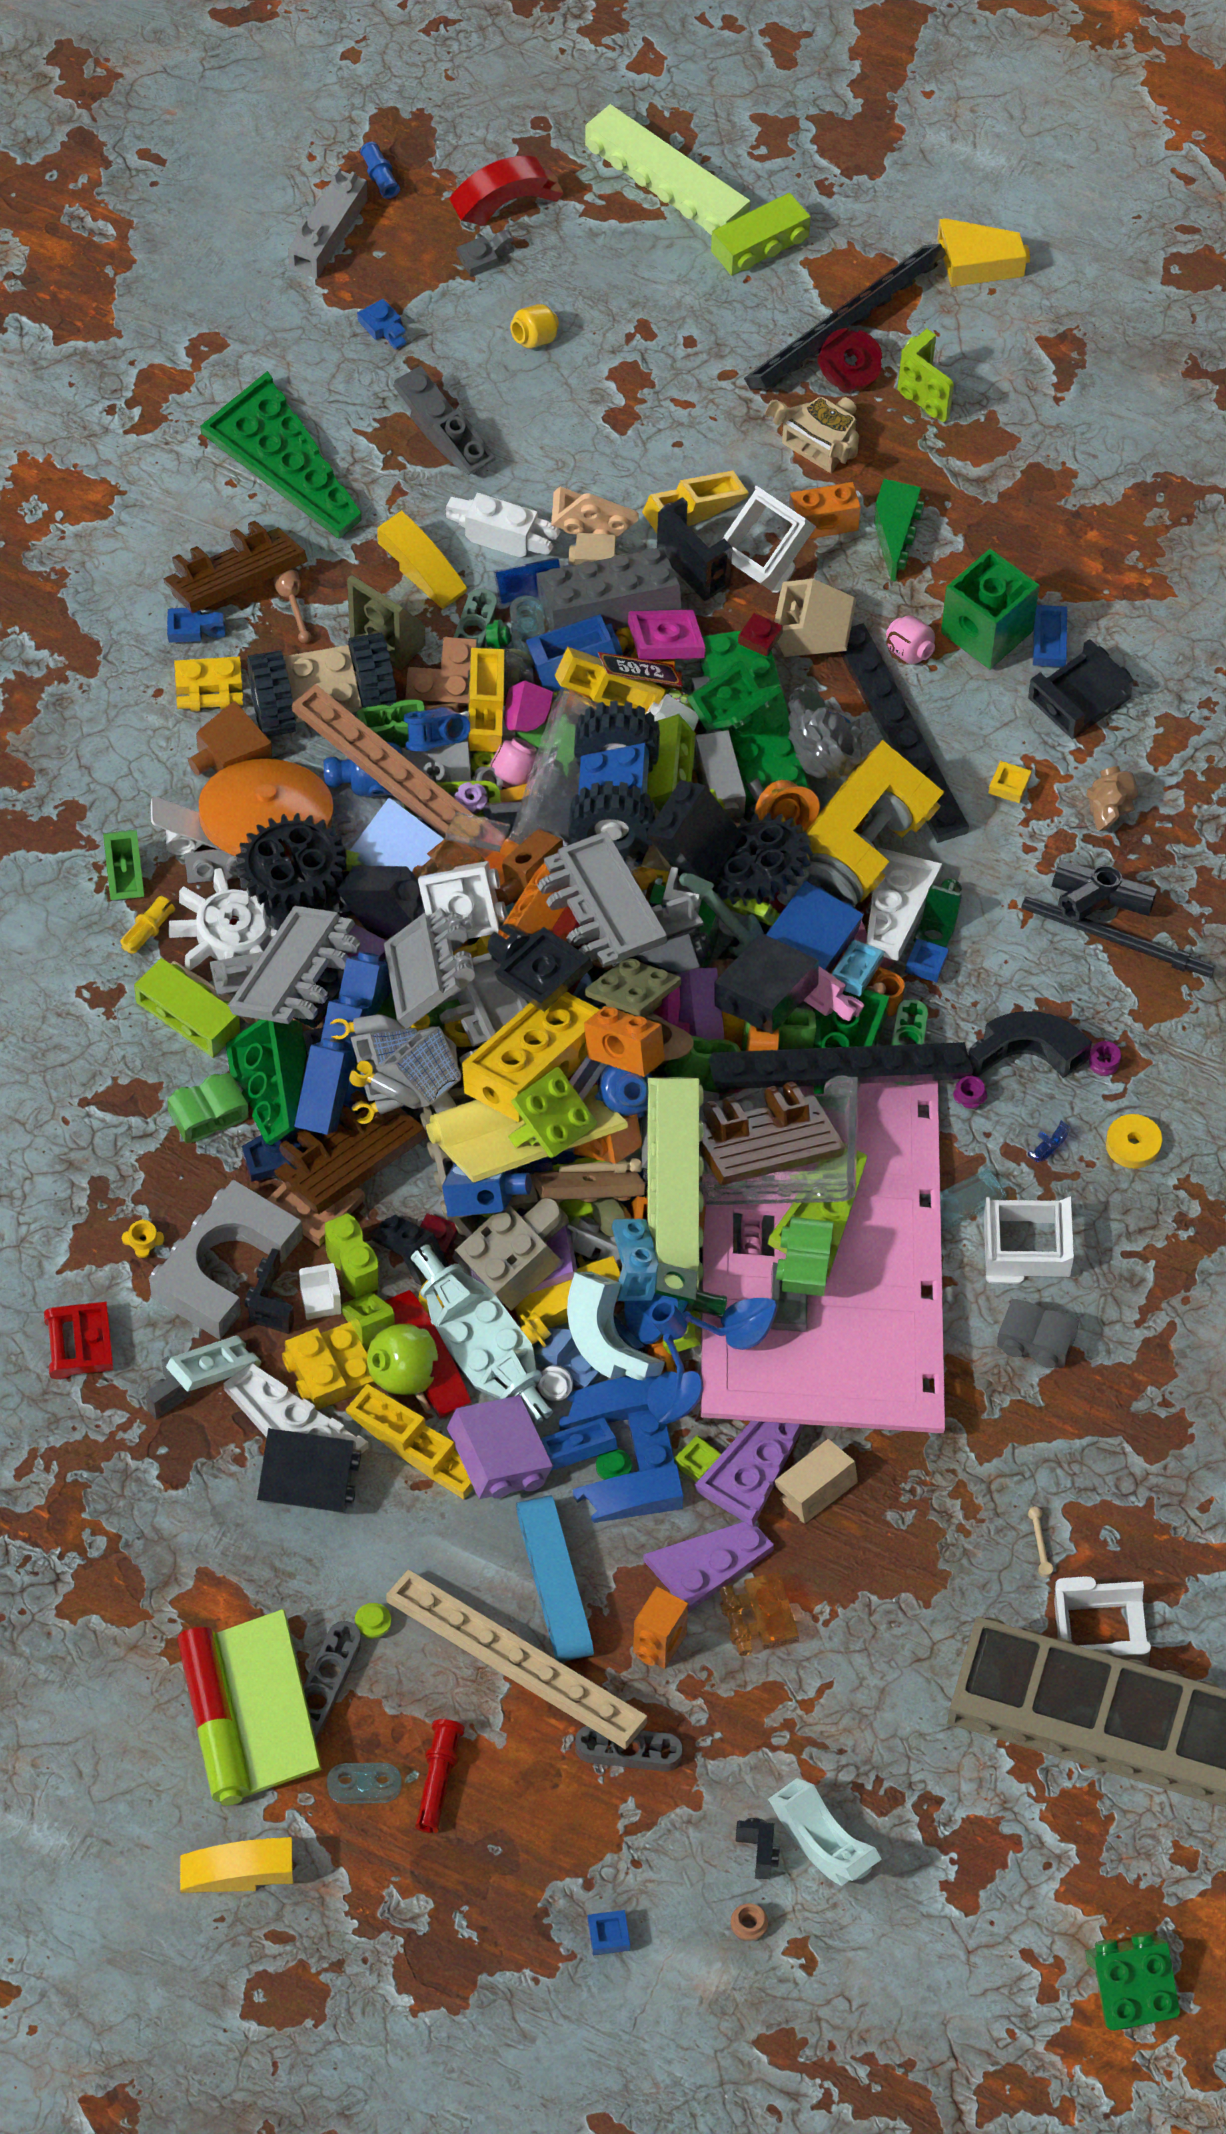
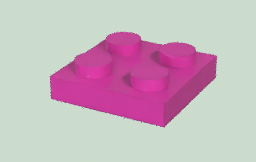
M694 610L629 611L628 625L639 659L657 661L659 659L690 660L692 658H704L705 644Z

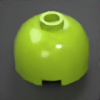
M396 1324L381 1330L371 1341L367 1352L369 1374L374 1382L388 1393L416 1395L425 1391L433 1382L434 1377H430L433 1361H438V1354L435 1342L427 1330L419 1329L412 1324Z

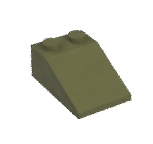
M350 575L347 579L350 638L382 632L387 643L390 663L399 670H402L425 646V625L403 607L358 578Z

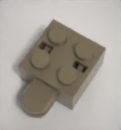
M548 1198L540 1200L523 1217L508 1204L506 1210L494 1213L455 1251L491 1291L512 1310L563 1263L546 1243L567 1224V1216L555 1201Z

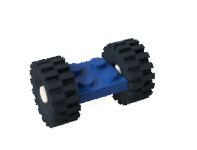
M610 701V706H605L604 702L597 703L596 710L590 706L585 710V715L580 714L575 729L574 757L577 758V764L580 767L578 794L574 795L570 805L568 834L569 838H571V844L607 831L624 862L626 861V856H630L632 859L638 858L639 851L645 854L649 849V845L652 846L653 844L646 833L655 821L656 810L654 801H650V796L647 794L648 773L653 770V765H656L658 762L660 725L658 721H654L655 716L651 712L645 714L644 707L639 705L634 709L632 708V703L626 701L624 706L618 705V701Z

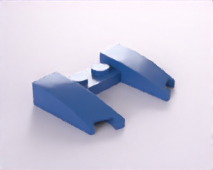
M623 1376L573 1391L567 1396V1401L573 1403L569 1416L560 1417V1430L570 1429L603 1417L607 1423L628 1420L638 1472L609 1478L573 1489V1498L577 1503L587 1498L597 1510L591 1516V1520L594 1523L683 1509L684 1496L677 1464L674 1462L667 1424L658 1423L647 1405L648 1389L658 1376L647 1377L644 1381Z

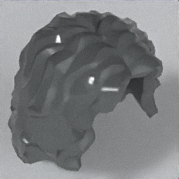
M805 684L800 688H794V693L790 695L789 707L787 709L789 725L791 727L789 739L792 740L795 752L797 753L796 758L805 772L816 778L825 777L826 779H831L833 777L838 779L841 776H848L862 762V741L860 738L863 732L860 730V719L847 723L845 718L838 712L829 713V707L825 706L824 698H821L818 690H812Z

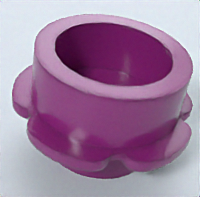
M975 1076L963 1077L956 1084V1090L953 1092L954 1100L967 1109L977 1108L979 1104H983L987 1099L984 1083ZM971 1092L973 1093V1095L969 1096L967 1095V1093Z

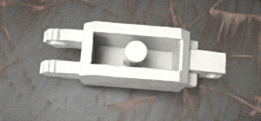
M477 493L474 500L451 497L446 506V518L458 522V525L464 527L465 536L471 542L516 557L526 556L528 550L541 553V555H548L553 548L551 541L548 539L556 540L561 532L559 528L552 526L549 521L538 518L537 511L481 493Z

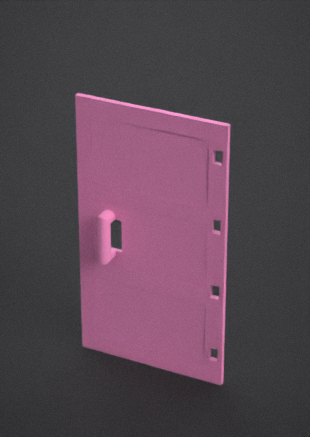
M938 1080L915 1081L910 1085H898L894 1082L860 1084L848 1115L823 1108L843 1143L868 1155L830 1276L827 1277L825 1295H808L807 1327L805 1332L770 1329L763 1341L749 1349H734L726 1342V1335L718 1336L702 1328V1418L944 1433ZM797 1086L804 1097L814 1095V1086ZM730 1089L726 1093H738L743 1089ZM918 1105H929V1119L918 1117ZM822 1161L751 1178L745 1183L735 1182L720 1186L719 1182L711 1177L708 1181H703V1206H706L702 1245V1291L727 1296L726 1309L732 1304L745 1299H771L773 1262L778 1263V1259H786V1254L774 1248V1256L762 1255L763 1216H774L775 1229ZM919 1194H931V1208L920 1207ZM733 1213H741V1254L733 1253ZM921 1285H933V1300L921 1298ZM702 1313V1321L717 1328H723L721 1318ZM934 1378L935 1394L923 1392V1379Z

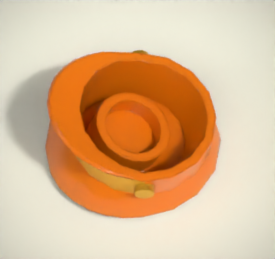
M779 780L770 784L761 793L756 804L755 814L758 815L759 820H763L767 813H771L773 820L778 815L783 814L785 821L794 818L796 825L801 824L805 831L818 817L820 803L817 795L812 790L799 787L789 780Z

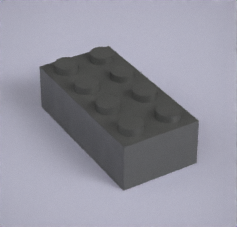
M663 547L649 548L636 553L615 555L607 559L593 562L587 561L578 565L553 568L545 572L536 573L539 606L550 631L601 614L605 625L611 623L613 630L629 627V611L682 610L680 584Z

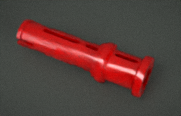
M436 1719L432 1722L433 1740L431 1748L426 1750L425 1758L429 1764L415 1824L417 1830L425 1833L439 1832L451 1769L458 1764L457 1746L459 1737L463 1736L465 1727L462 1724L449 1719Z

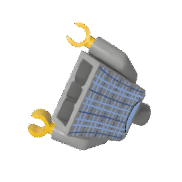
M380 1014L354 1018L353 1022H347L344 1019L338 1018L329 1024L341 1023L345 1027L343 1035L331 1036L335 1040L344 1039L349 1033L355 1032L356 1036L350 1038L357 1062L368 1061L373 1067L372 1073L374 1074L378 1072L376 1069L378 1065L418 1032L415 1028L404 1029V1026L397 1020ZM368 1083L364 1086L368 1101L375 1100V1102L368 1104L365 1101H358L352 1106V1110L355 1111L361 1107L368 1108L367 1116L357 1120L361 1124H367L373 1119L375 1113L384 1114L404 1105L372 1089L371 1083Z
M426 1014L409 1027L415 1028L418 1032L376 1067L378 1070L376 1074L372 1073V1065L364 1060L358 1062L356 1068L365 1075L351 1071L349 1079L357 1087H364L371 1083L372 1089L412 1109L432 1105L436 1113L457 1106L448 1093V1090L461 1078L457 1063L456 1045L443 1034L439 1026L429 1027L430 1018Z

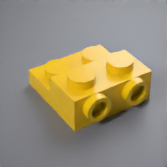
M351 1322L320 1333L318 1328L285 1341L286 1352L282 1353L285 1367L289 1373L295 1372L299 1380L296 1382V1386L302 1400L303 1398L309 1400L310 1403L315 1405L316 1410L359 1394L366 1384L372 1387L378 1386L369 1374L367 1353Z

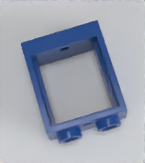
M601 614L526 640L543 688L553 692L564 689V687L559 685L554 675L567 647L598 658L600 657L597 652L623 655L612 624L605 625Z

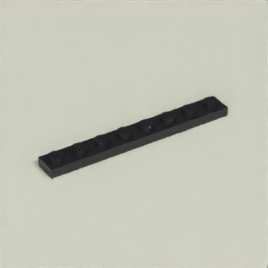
M923 245L744 377V380L749 389L763 388L766 391L777 386L780 383L779 378L784 374L800 369L803 366L802 361L807 357L820 354L822 345L833 332L842 328H848L853 323H860L871 316L870 311L876 306H883L893 300L892 294L912 286L916 282L915 277L921 273L925 274L938 266L937 261L947 255L942 245Z
M861 623L852 626L847 650L839 652L885 742L944 791L937 800L940 808L929 821H926L936 842L940 843L968 834L969 825L865 624Z
M965 1042L713 1052L708 1059L716 1090L783 1087L788 1082H794L797 1086L957 1080L971 1076L973 1073Z

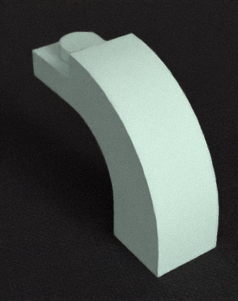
M592 1271L574 1273L567 1303L568 1323L573 1340L585 1360L594 1369L609 1378L629 1376L644 1381L647 1377L661 1375L665 1362L628 1346L620 1338L615 1328L613 1313L621 1283Z
M796 1778L768 1799L794 1842L810 1861L835 1883L843 1886L849 1880L861 1879L871 1872L872 1866L882 1860L875 1847L854 1839L843 1830L826 1808L814 1784Z

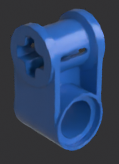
M446 707L427 711H415L404 715V722L408 723L409 741L406 742V749L409 751H428L435 747L460 743L468 737L470 732L468 718ZM452 720V724L447 730V725Z

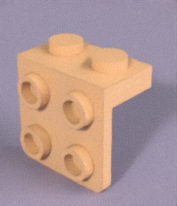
M561 486L553 492L551 525L563 529L569 534L616 535L617 538L639 519L637 511L590 493L582 495Z

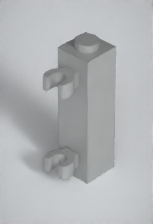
M336 167L331 175L329 186L309 217L303 219L297 228V235L288 248L289 269L318 279L367 202V180L360 178L353 171L349 174L341 171V167Z

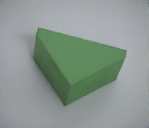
M137 829L103 833L110 900L144 897Z

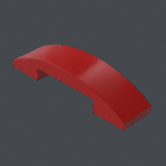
M411 1290L384 1300L393 1309L395 1325L412 1324L419 1329H425L435 1342L438 1361H433L430 1377H434V1379L424 1392L439 1419L454 1413L456 1408L472 1405L463 1380L435 1325L431 1323V1319Z

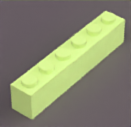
M608 105L585 125V146L592 153L600 155L610 162L615 169L621 170L633 178L638 185L652 191L661 201L675 207L684 217L698 223L710 235H712L713 230L750 212L749 199L613 105Z
M648 1078V1227L658 1262L698 1271L697 1290H699V1283L703 1281V1265L699 1262V1248L703 1245V1230L699 1227V1212H702L704 1203L703 1194L699 1191V1177L702 1176L704 1168L703 1159L699 1156V1142L702 1141L704 1133L703 1123L699 1120V1106H702L704 1098L703 1088L699 1085V1078ZM670 1274L664 1277L665 1283L673 1289L683 1287V1282L679 1277Z

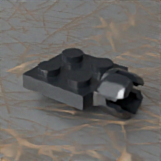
M504 924L499 929L510 937L505 939L494 931L488 941L487 949L489 954L492 955V960L500 964V967L494 972L497 980L543 1012L594 967L590 957L545 927L534 934H530L516 925Z

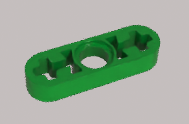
M906 999L898 1005L891 1045H902L899 1039L904 1037L913 1039L917 1044H924L928 1009L924 1003L916 999ZM908 1014L915 1015L914 1025H907ZM915 1081L894 1083L898 1085H910L913 1084Z

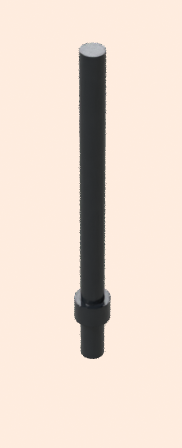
M1027 896L1023 900L1021 906L1023 910L1172 964L1171 968L1182 972L1189 970L1208 978H1212L1215 965L1191 957L1192 953L1181 949L1174 951L1087 918L1069 922L1062 916L1060 908Z

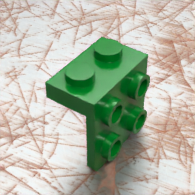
M739 661L687 696V699L707 731L718 728L721 731H725L732 726L739 728L752 719L750 714L759 708L762 711L778 701L776 695L782 692L783 689L780 684L759 689L743 661Z
M1153 1932L1133 1934L1131 1941L1117 1943L1116 1939L1101 1940L1095 1943V1948L1085 1950L1087 1965L1096 1971L1105 2026L1112 2031L1173 2019L1180 2013L1168 1942L1158 1935L1154 1936Z

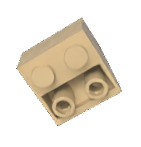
M815 579L782 582L774 622L783 626V634L777 642L784 657L846 651L856 605L855 597Z

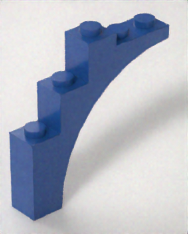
M359 952L358 956L346 959L339 998L329 1001L321 1042L312 1044L310 1047L294 1127L326 1135L337 1131L350 1082L349 1076L357 1060L350 1038L356 1036L355 1032L349 1033L344 1039L335 1040L331 1036L343 1035L345 1027L341 1023L329 1024L338 1018L344 1019L347 1022H353L354 1018L377 1014L385 999L392 992L387 962L379 960V955Z

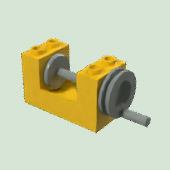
M882 740L859 763L857 769L852 771L818 814L816 820L805 830L813 855L809 857L811 866L804 867L806 876H796L797 886L788 884L786 886L787 894L785 895L780 892L777 899L782 904L788 905L803 882L807 881L814 886L823 888L829 895L843 903H849L855 907L859 901L862 902L883 881L886 875L882 870L890 862L876 850L871 842L884 826L894 831L901 838L910 830L916 833L938 811L940 805L937 803V800L944 791ZM869 811L874 818L861 834L853 831Z

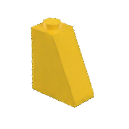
M947 218L939 219L937 240L938 244L942 245L947 254L943 257L951 287L1024 277L1026 264L1030 263V251L1027 244L1023 245L1019 232Z

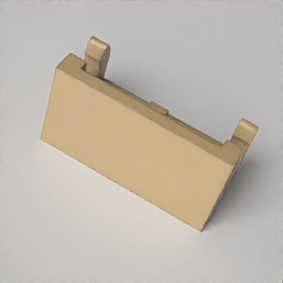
M827 1439L775 1480L776 1487L784 1494L780 1497V1500L799 1517L800 1521L804 1524L858 1482L855 1461L831 1440Z

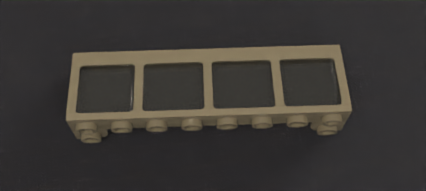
M976 1616L949 1708L947 1724L1226 1808V1690L1219 1688L1218 1685L1210 1681L1197 1682L1184 1678L1176 1671H1160L1150 1668L1139 1660L1130 1659L1127 1661L1113 1657L1109 1652L1102 1649L1090 1650L1076 1646L1074 1642L1068 1639L1049 1638L1031 1628L1019 1629L1012 1627L994 1617L982 1618Z

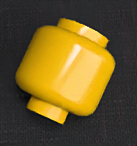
M536 304L516 311L510 325L512 337L517 343L521 344L524 348L533 349L554 341L559 327V320L557 315L548 306Z

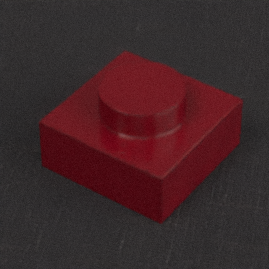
M753 613L738 635V644L767 657L783 634V626L757 613Z
M426 1213L420 1227L435 1235L446 1258L458 1235L455 1223Z

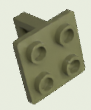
M627 958L585 989L587 997L603 1002L607 1007L616 1008L619 1011L645 1018L662 1005L663 998L681 985V977L641 963L636 959Z

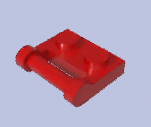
M107 1301L52 1307L44 1311V1323L49 1328L52 1361L48 1366L50 1378L61 1380L75 1374L114 1370ZM73 1321L76 1358L66 1359L63 1324Z

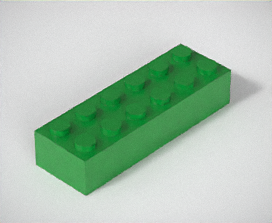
M741 631L702 636L705 644L704 658H700L703 675L709 676L710 680L734 663L743 661L759 689L780 684L772 650L766 657L738 644V635ZM783 692L776 695L778 701L762 711L759 708L750 714L752 719L739 728L732 726L727 729L729 730L746 795L745 820H747V808L756 803L746 785L749 782L758 778L764 790L770 784L779 780H789L799 787L808 788L803 767L796 758L797 753L795 752L792 740L789 739L791 727L789 725V714Z

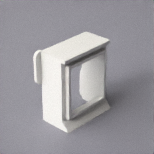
M755 486L756 490L722 539L725 538L732 546L731 564L772 592L779 593L782 582H787L796 569L792 561L816 526L758 486ZM767 506L793 525L766 565L762 567L736 548Z
M1071 1196L1060 1201L990 1200V1197H986L984 1238L987 1282L991 1284H1020L1024 1281V1276L1070 1277L1074 1258ZM999 1221L1055 1223L1056 1252L1001 1251Z
M1092 1577L1058 1579L1055 1585L1054 1598L1058 1638L1071 1640L1068 1610L1126 1606L1130 1641H1119L1112 1644L1080 1645V1647L1090 1650L1102 1649L1109 1652L1113 1657L1127 1661L1130 1659L1139 1660L1149 1665L1151 1645L1146 1637L1142 1601L1143 1581L1096 1584Z

